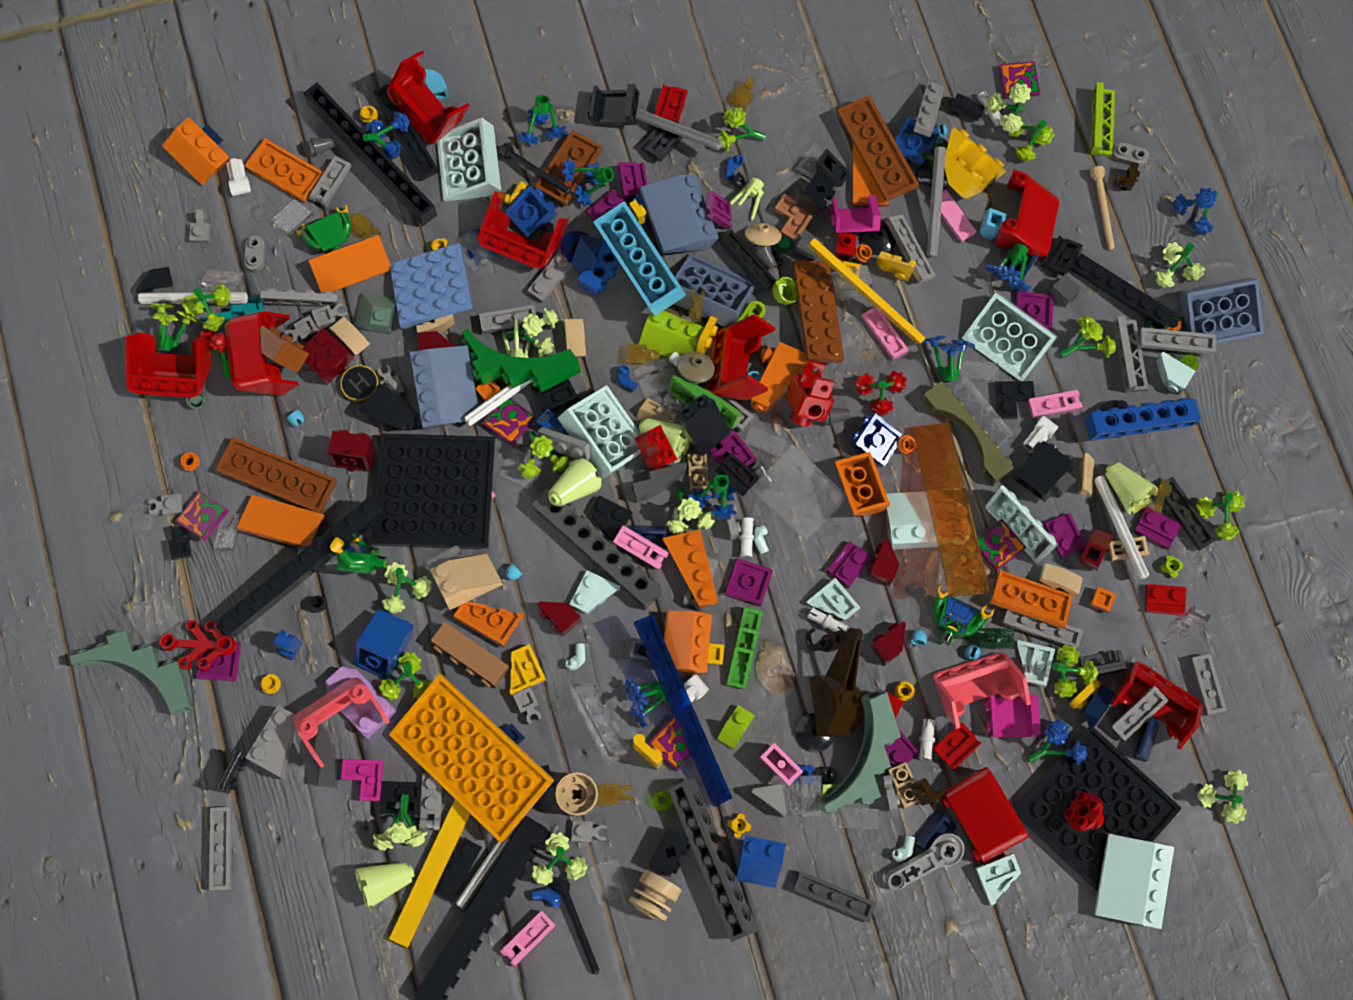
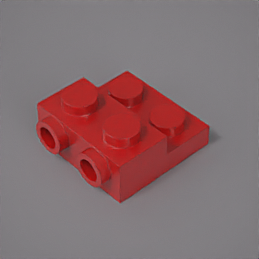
M661 425L634 438L650 471L657 470L678 460Z

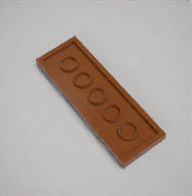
M870 95L837 109L839 118L886 202L919 187L916 177Z
M794 260L792 267L806 360L842 363L844 361L830 266L824 261Z
M233 436L215 469L217 473L321 514L337 483V479Z

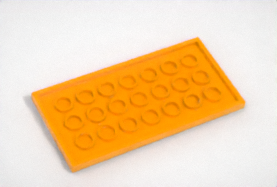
M438 674L389 734L499 842L505 841L554 781L544 769L443 674Z

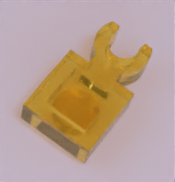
M358 212L352 218L351 231L360 238H363L365 235L367 238H371L372 234L381 236L380 230L372 227L373 222Z
M1161 478L1153 511L1161 512L1165 496L1170 495L1172 485L1169 484L1170 481L1168 479Z
M618 784L599 785V806L620 805L619 799L622 798L625 801H632L633 796L628 797L625 795V791L631 790L632 786L626 785L622 789H618Z

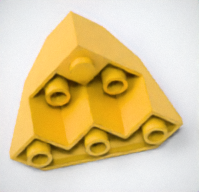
M953 127L945 154L944 168L948 184L961 197L968 199L986 189L1005 174L1006 170L1003 168V162L998 158L994 160L986 153L987 149L982 144L978 143L977 145L968 137L969 134L963 128L959 130Z

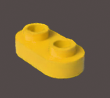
M1097 678L1092 680V683L1088 684L1072 699L1069 705L1073 709L1078 708L1080 710L1088 703L1086 698L1090 694L1094 697L1102 683Z

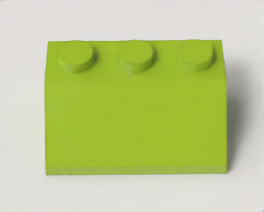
M651 311L645 323L638 347L667 359L674 352H677L680 356L687 352H696L699 338L705 327L666 311H662L656 316Z

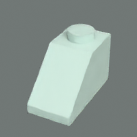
M1162 352L1156 360L1163 385L1170 392L1180 395L1194 375L1195 370L1165 352Z

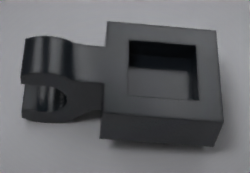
M181 525L172 526L174 539L168 540L171 559L174 561L192 557L190 538L184 537L183 527Z

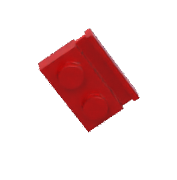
M663 84L654 114L679 124L688 96V90L673 86L668 87Z
M1147 584L1145 613L1185 616L1186 587Z
M961 722L960 728H955L932 750L953 771L982 743Z

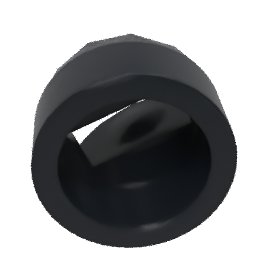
M738 172L730 181V184L736 188H741L746 182L745 177Z
M317 595L310 599L309 605L312 611L320 613L324 611L326 602L322 596Z
M832 767L823 768L820 772L821 780L824 783H832L836 779V771ZM827 770H831L830 779H827Z

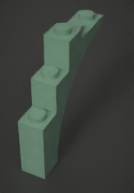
M115 630L112 632V635L107 636L108 644L101 643L96 645L94 649L88 651L87 649L79 650L75 653L76 655L70 656L71 664L77 668L91 664L109 663L139 671L157 686L165 698L170 713L175 716L194 709L184 671L179 666V663L171 660L163 663V666H161L157 650L149 645L140 646L136 650L132 635L127 630Z
M876 690L861 697L865 729L858 758L843 782L829 795L816 802L818 810L831 814L838 811L839 807L852 805L855 801L863 805H870L875 802V799L881 797L874 775H880L885 772V769L891 767L884 745L893 744L895 739L901 737L887 692Z

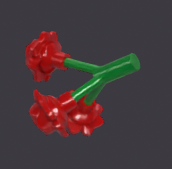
M209 329L202 330L201 333H198V338H211L208 340V347L213 349L222 362L224 379L231 378L229 357L227 356L226 359L225 346H227L226 335L223 333L217 334L216 331H210Z
M894 370L891 374L887 375V383L882 380L879 384H875L874 377L865 373L858 376L855 385L857 386V392L863 396L872 393V388H878L880 397L871 403V411L884 416L894 409L892 406L893 402L888 401L884 397V390L886 387H890L889 390L891 392H902V389H906L907 378L903 377V372H896Z

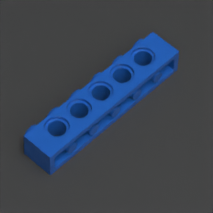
M638 193L633 201L636 200L646 211L645 223L640 225L644 232H646L650 218L642 196ZM605 240L600 248L594 269L592 271H583L578 277V286L595 297L600 292L603 293L605 291L608 280L614 278L618 271L617 267L620 265V262ZM607 258L613 259L612 262H606L604 260ZM600 272V273H602L603 275L600 276V277H597V276H595L594 274Z
M1181 398L1175 402H1170V400L1162 401L1159 404L1150 402L1136 407V405H1130L1124 409L1115 407L1104 412L1095 410L1084 421L1090 441L1192 427L1201 420V416L1195 399L1187 400V398Z

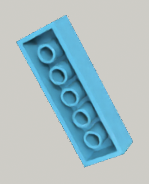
M625 201L594 221L595 226L655 316L686 296Z

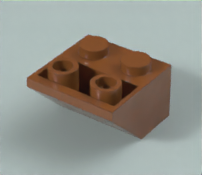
M262 325L260 327L261 353L272 361L298 373L309 355L308 352L303 350L305 346L297 341L292 342L293 338L284 332L280 335L281 332L272 326L267 328Z

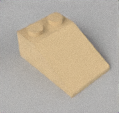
M488 554L449 560L430 569L449 610L503 585Z

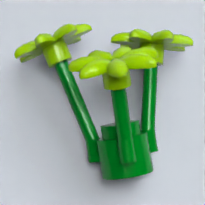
M165 303L148 305V307L157 309V313L152 317L153 319H159L157 349L172 352L173 347H178V342L187 324L189 325L191 320L200 324L198 319L182 311H177L184 318L182 320L183 324L175 340H173V336L166 335V326L172 320L178 321L175 315H167L165 313V309H173V305Z

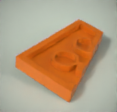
M470 601L460 605L453 615V619L501 647L505 646L524 617L523 613L508 612L506 609L490 608L487 605Z

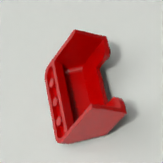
M137 332L127 335V389L135 394L187 398L199 396L202 393L211 369V347H208V340L211 338L199 337L194 339L191 345V355L156 353V340L149 333Z

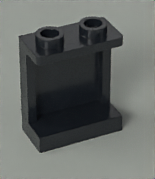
M628 84L627 90H600L598 86H593V92L590 93L591 106L588 109V118L593 125H635L640 95L636 85Z
M705 394L697 397L694 402L675 416L683 424L692 441L689 444L691 449L701 456H704L731 434L715 401Z
M1043 440L1017 470L1015 481L1046 502L1050 498V492L1068 471L1074 469V461L1068 454L1059 452L1054 444Z

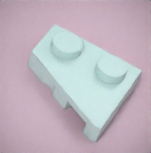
M587 570L569 605L588 614L597 605L606 601L609 596L618 592L620 586Z
M836 578L807 601L810 606L845 621L861 609Z
M1018 640L1017 647L1027 683L1046 688L1055 649Z
M1013 853L975 868L988 903L991 906L1010 887L1011 882L1016 880L1021 874Z

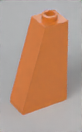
M779 342L760 380V383L768 387V391L751 398L750 405L758 412L764 411L767 413L788 391L793 375H801L806 362L804 352Z

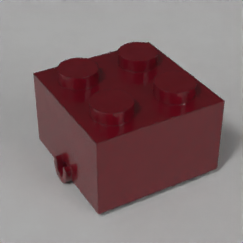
M324 328L303 348V350L309 353L304 363L327 385L338 374H343L344 368L354 359L350 352Z
M332 430L327 451L332 466L346 468L351 472L355 470L371 472L375 454L371 436L365 433L353 434L346 430Z

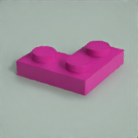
M343 759L341 780L361 781L360 801L380 802L384 761Z

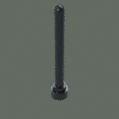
M504 143L499 149V156L504 159L514 160L565 194L571 192L568 186L515 153L514 148L508 143Z
M568 878L553 884L555 892H558L563 898L591 972L597 975L600 969L569 893L571 885Z

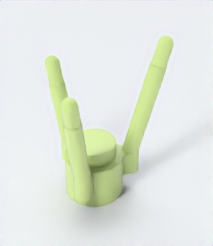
M751 178L750 182L746 183L743 189L730 201L731 205H733L743 195L738 202V205L741 206L748 195L751 197L757 196L750 217L751 221L754 220L760 198L764 193L761 190L764 186L763 182L758 178Z
M515 319V349H512V352H510L505 331H502L506 353L514 357L528 358L531 342L527 341L524 353L522 349H519L518 319Z

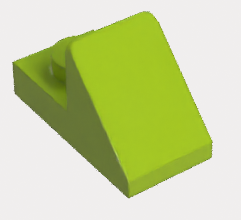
M738 705L727 720L717 740L734 750L755 715Z

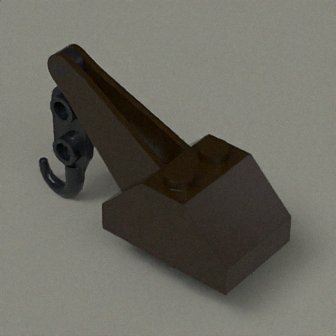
M812 628L807 632L805 638L808 649L827 653L838 650L826 675H816L809 678L817 736L847 737L854 735L864 715L861 700L863 694L856 687L863 631L860 628L835 631L822 636L817 643L813 644L811 635L815 632V629Z

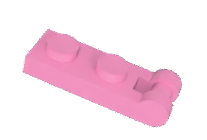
M1078 390L1031 398L1027 401L1032 419L1083 409L1082 402L1078 398L1080 397ZM1067 399H1071L1072 404H1068Z
M625 525L621 527L613 541L657 569L661 568V562L664 557L667 558L669 555L666 549L656 545ZM653 551L658 553L655 559L650 557Z
M541 911L500 953L503 956H507L511 960L510 963L515 967L556 925ZM516 945L522 950L518 955L512 950Z

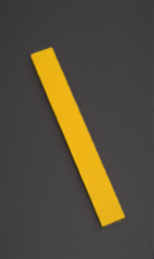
M812 239L807 246L912 341L917 345L924 341L925 337L818 240Z
M456 799L449 810L389 938L409 948L434 894V890L471 815Z

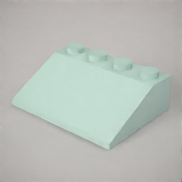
M479 118L453 128L437 142L443 201L486 197L494 194V191H501L494 125L483 118Z
M995 293L962 339L975 344L974 348L1019 381H1024L1058 336L1005 297Z
M607 385L571 406L558 417V420L570 437L589 443L591 458L588 461L596 468L597 471L595 473L598 477L600 476L601 480L641 454L634 439L640 435V432Z
M1004 485L997 490L985 506L997 521L1003 519L1027 547L1024 551L1036 564L1058 545L1054 536L1043 528L1041 522L1035 519L1030 514L1028 508L1022 505L1017 500L1016 495Z
M959 489L886 494L890 503L885 510L887 534L893 550L966 545L968 542L967 518Z
M1107 834L1094 915L1161 929L1174 847Z

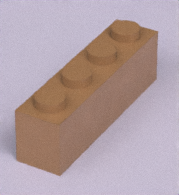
M446 622L442 624L431 639L434 645L432 648L441 655L443 652L449 655L448 659L457 666L459 663L466 667L464 670L473 677L476 674L482 678L480 682L489 688L491 685L497 688L510 670L507 664Z

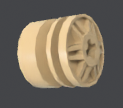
M578 772L568 774L557 785L556 801L560 808L569 815H586L593 810L597 803V785L586 774ZM574 790L577 792L579 790L582 791V798L580 800L578 798L572 799L574 796L572 792Z
M645 869L639 879V883L645 887L644 891L634 889L633 892L640 896V898L637 899L630 896L628 901L643 914L665 922L667 916L660 912L661 909L670 913L672 909L665 904L666 900L676 902L682 890L659 875Z

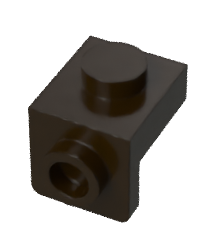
M1131 162L1127 169L1126 177L1118 176L1113 187L1121 191H1131L1140 176V171H1138L1139 164Z
M926 778L914 781L909 785L921 806L927 804L933 806L940 802V797L945 794L943 789L934 792Z

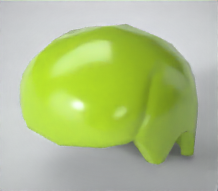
M782 277L775 281L772 287V294L778 303L789 305L797 301L796 287L793 279Z

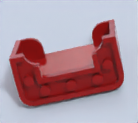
M988 767L980 769L944 790L945 794L940 797L945 808L948 807L950 810L953 809L973 843L971 854L975 861H979L980 864L989 861L1029 837L1018 815Z

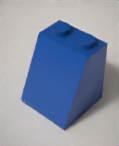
M378 609L356 642L354 665L385 680L387 678L391 679L399 663L398 658L402 657L412 637L414 625L407 620L400 619L389 612Z
M745 836L742 840L736 874L737 881L776 888L786 843Z

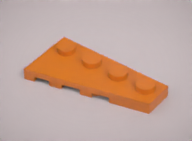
M700 529L662 538L698 607L704 608L718 604Z

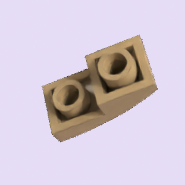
M452 314L435 319V323H421V325L416 326L417 333L433 331L441 333L454 325L455 320Z
M345 317L329 328L354 356L370 345L365 337Z
M564 319L566 350L571 349L576 357L586 356L583 319Z
M688 453L690 493H693V488L699 492L708 486L707 453L704 456L698 453Z
M1045 563L1043 564L1039 580L1051 588L1056 589L1060 587L1071 595L1076 596L1080 592L1083 578L1064 568Z
M905 762L889 769L888 773L892 777L893 786L899 795L903 808L905 809L918 803V799L914 796L909 786L915 779L907 763Z

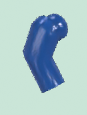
M551 888L532 891L533 901L545 899L552 908H557L561 904L560 895Z

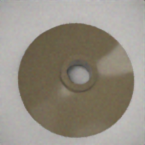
M700 352L684 353L677 363L681 376L694 383H703L710 380L715 371L712 360Z

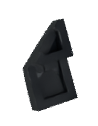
M169 267L149 270L136 288V294L152 292L154 288L172 287L173 281Z

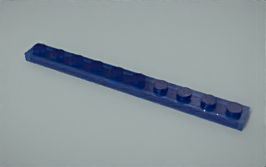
M653 614L633 622L713 807L732 799L733 797Z

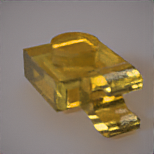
M748 77L743 88L737 87L730 100L731 105L737 108L742 107L743 111L746 112L754 97L751 90L755 85V79Z
M692 289L691 298L695 302L694 307H690L689 318H692L693 323L701 324L705 291L701 292L700 297H695V290Z
M628 344L627 364L646 365V360L660 362V351L647 350V345Z

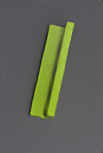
M1097 82L1093 89L1090 155L1112 157L1115 90L1104 89L1103 82ZM1104 95H1109L1110 101L1105 104L1103 102ZM1104 109L1110 114L1106 120L1103 118ZM1103 125L1109 130V133L1105 136L1102 134ZM1103 141L1108 145V151L1100 150Z

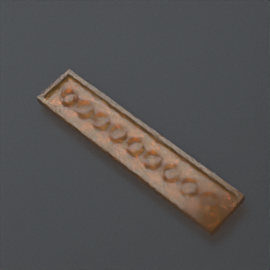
M950 423L913 426L912 434L916 442L917 456L949 597L988 593V581Z

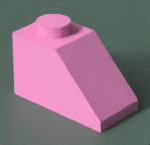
M775 743L759 757L788 786L803 772Z

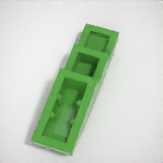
M675 375L672 376L667 391L685 406H689L697 397L705 394L715 401L726 425L731 430L737 426L742 414L708 390Z
M744 607L727 685L746 689L763 610Z

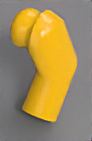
M521 181L518 182L513 194L505 195L504 202L510 206L525 191L526 184Z

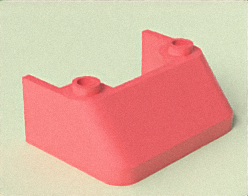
M994 653L939 671L933 676L945 714L956 729L960 728L958 717L965 712L964 705L990 697L991 695L1000 694L1002 698L1007 700H1013L1020 696L1027 706L1031 705L1027 678L1005 653Z
M350 678L298 712L293 718V725L321 768L325 765L308 741L317 734L319 724L351 703L364 704L371 700L385 723L388 724L390 722L379 703L360 678Z

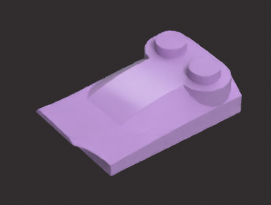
M342 666L325 681L327 693H329L350 678H360L379 703L388 719L397 712L357 669H349ZM371 700L364 704L351 703L341 710L367 739L385 724V721Z

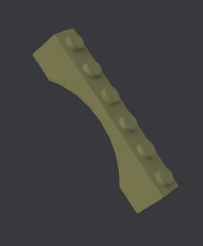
M941 381L924 393L921 401L932 414L953 421L970 436L979 453L981 473L992 486L1011 473L1014 468L1011 460L1000 452L1001 450L997 443L989 439L987 431L979 427L975 417L964 409V404L961 400L953 396L952 390L948 385H944Z

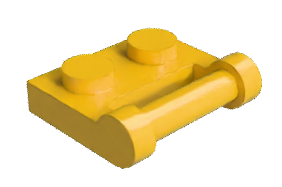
M636 734L633 738L634 749L658 770L663 764L662 753L655 746L651 748L647 745L642 734Z

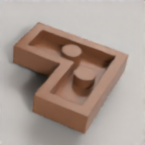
M785 194L774 209L775 212L789 219L782 228L781 235L789 237L793 242H796L797 238L802 235L814 215L798 207L796 200Z

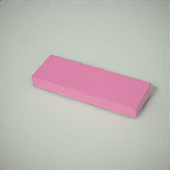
M946 189L943 190L941 217L960 243L974 236L977 231Z
M876 307L862 314L861 317L892 361L908 352V348L885 315Z

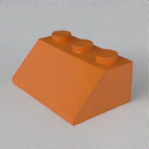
M187 117L162 145L202 186L229 162V156L190 117Z
M871 452L834 462L854 516H869L884 512L890 503Z
M667 611L661 669L690 675L707 673L712 622L711 614L697 611Z

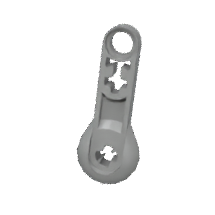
M945 833L939 835L928 850L889 871L885 878L886 883L891 889L900 890L937 868L956 865L964 855L963 841L954 834ZM947 846H949V847L951 848V849H950V852H951L950 854H947V853H946V847H947ZM914 866L916 868L915 874H912L910 872V867ZM902 871H904L905 875L908 877L907 879H905V877L901 873ZM894 875H899L901 878L897 885H892L890 882Z

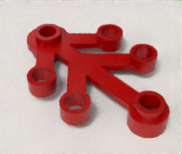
M196 620L188 621L186 628L198 640L176 639L169 633L164 634L160 638V645L166 651H172L175 648L195 649L187 656L179 659V666L183 670L190 669L192 662L208 649H215L207 657L200 658L197 662V666L202 671H207L215 659L221 655L227 656L232 654L237 646L236 641L232 637L223 636L215 621H208L205 624V629L208 633L213 634L217 641H209L200 630V625ZM196 624L193 629H190L191 625ZM214 625V628L209 630V627ZM230 644L228 648L224 649L225 645ZM184 661H188L185 666H182ZM203 662H207L205 666H201Z

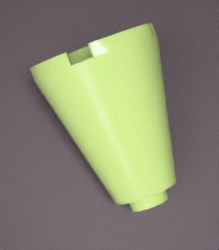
M651 418L642 420L639 425L640 435L661 425L678 459L674 462H679L681 460L679 456L687 453L690 447L689 444L692 442L684 426Z
M575 459L549 490V501L553 505L563 506L597 492L601 488L600 476L597 478L595 474L596 468L586 459Z
M1113 462L1106 468L1105 476L1129 515H1131V511L1135 514L1151 502L1149 497L1152 494L1156 496L1158 488L1120 462L1116 464Z
M406 862L355 869L359 890L364 896L362 898L367 909L411 883L412 877H414L412 866H408Z

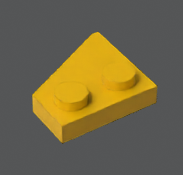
M881 251L876 265L883 271L891 272L896 278L908 282L916 261L911 260L909 263L901 261L902 257Z
M710 316L699 338L696 352L705 354L707 348H710L713 340L711 337H715L718 330L716 317Z
M530 644L511 653V696L546 681Z

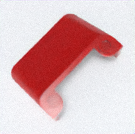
M1013 170L1006 188L1023 192L1018 219L1016 221L1010 218L1002 223L994 246L1013 249L1015 244H1023L1028 248L1027 254L1044 257L1048 255L1051 248L1059 199L1026 173Z

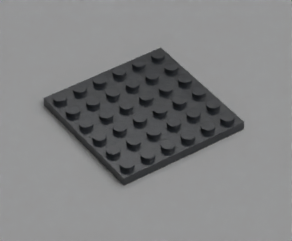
M381 433L375 500L386 512V515L373 525L372 545L489 549L495 437Z
M1088 727L1069 747V749H1072L1076 742L1080 741V745L1086 746V760L1081 761L1080 765H1077L1073 757L1062 755L1014 810L1019 819L1098 892L1107 834L1153 842L1182 808L1095 728L1090 729ZM1078 793H1093L1101 799L1104 822L1098 829L1090 828L1086 831H1076L1069 826L1064 813L1074 799H1076Z

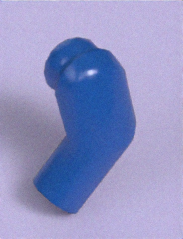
M735 155L726 162L725 179L732 180L734 178V170L744 163L742 155Z
M621 365L617 371L618 382L634 392L638 384L630 380L629 367Z

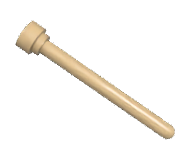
M1096 166L1090 169V175L1093 181L1096 182L1107 248L1113 250L1115 246L1103 185L1105 169L1103 166Z

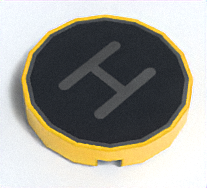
M363 365L347 369L340 381L345 397L354 402H365L378 389L379 385L375 372Z

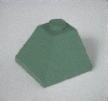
M362 293L354 327L359 330L391 335L397 311L396 299Z

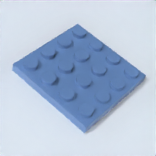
M460 243L390 263L399 324L402 329L473 308L463 249Z

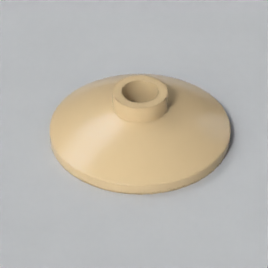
M765 223L751 225L745 230L746 239L761 246L777 244L782 236L777 228Z

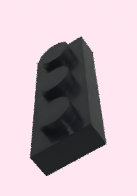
M464 837L434 892L453 902L482 847Z

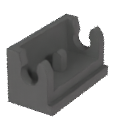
M1121 650L1079 657L1082 668L1086 661H1093V665L1097 667L1098 676L1118 673L1126 669Z

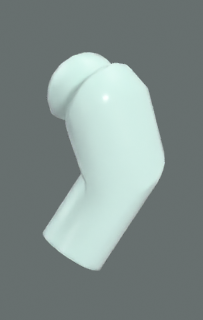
M765 525L757 526L754 529V539L760 554L769 551L763 535L768 533Z
M575 644L576 655L570 660L568 659L565 664L569 670H577L585 663V644Z
M905 836L904 846L893 850L892 858L895 861L902 862L912 856L915 837Z

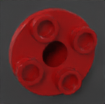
M1078 793L1076 799H1074L1064 813L1069 826L1076 831H1086L1090 828L1098 829L1104 822L1102 801L1093 793Z

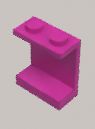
M868 195L867 208L838 209L836 197H832V204L828 205V213L831 215V226H834L836 233L880 231L881 214L876 195Z
M995 695L988 697L984 708L985 713H988L986 732L989 733V737L1019 738L1038 737L1041 735L1038 695H1029L1031 705L1028 706L1021 698L1007 700L1005 698H995Z

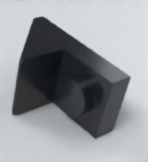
M828 149L824 150L816 163L817 173L823 176L826 175L836 183V187H842L850 174Z

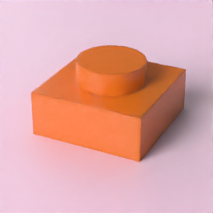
M494 381L485 385L481 383L475 388L484 401H487L501 391Z
M1097 587L1090 606L1109 613L1116 594Z

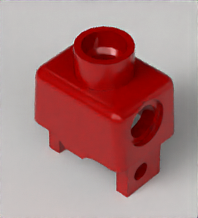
M807 359L801 375H793L787 391V399L793 409L790 419L800 426H811L813 420L824 422L834 403L832 396L834 381L821 378L825 368V364L822 362ZM803 388H811L808 395H806Z

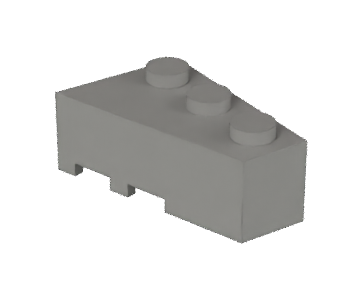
M277 705L245 758L285 780L290 751L296 734V729L293 725L295 714Z

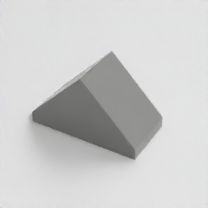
M782 784L754 788L751 795L782 818L785 816L787 810Z

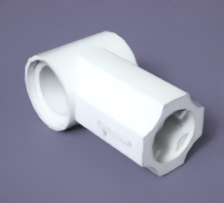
M230 159L226 164L232 196L251 193L242 159Z
M1043 416L1022 445L1028 452L1033 453L1043 440L1046 442V440L1052 437L1059 426Z
M697 674L690 678L683 685L684 687L668 699L678 713L694 700H699L709 691V688Z

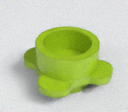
M1167 556L1166 562L1161 565L1160 569L1162 572L1170 574L1171 578H1176L1180 569L1183 568V563L1177 558H1173V556Z

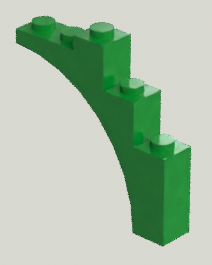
M469 329L462 331L463 339L461 343L463 346L468 345L474 368L472 374L476 380L481 381L482 385L502 377L504 383H508L513 389L530 380L534 387H538L540 392H543L581 373L580 363L571 349L545 357H514L487 347Z

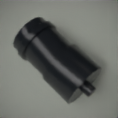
M957 93L956 97L950 100L952 102L951 110L972 118V120L979 121L985 109L982 103H977L960 93Z
M918 168L916 179L919 186H932L933 170ZM944 170L943 189H946L948 180Z

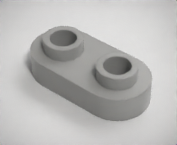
M1118 143L1113 149L1112 157L1118 162L1129 165L1131 162L1138 163V167H1141L1147 163L1149 153L1142 147Z
M256 235L247 239L244 259L246 268L254 273L263 269L266 249L264 240ZM254 242H258L256 246H252Z

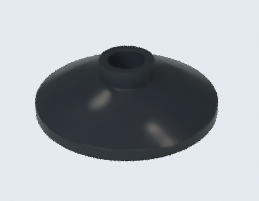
M880 221V231H866L860 234L861 244L868 245L874 255H879L881 251L889 253L896 244V240L889 227L883 221ZM879 233L882 237H877L876 234Z
M814 713L807 714L796 725L795 736L797 742L803 749L809 752H822L832 744L834 737H818L814 735L812 729L816 728Z

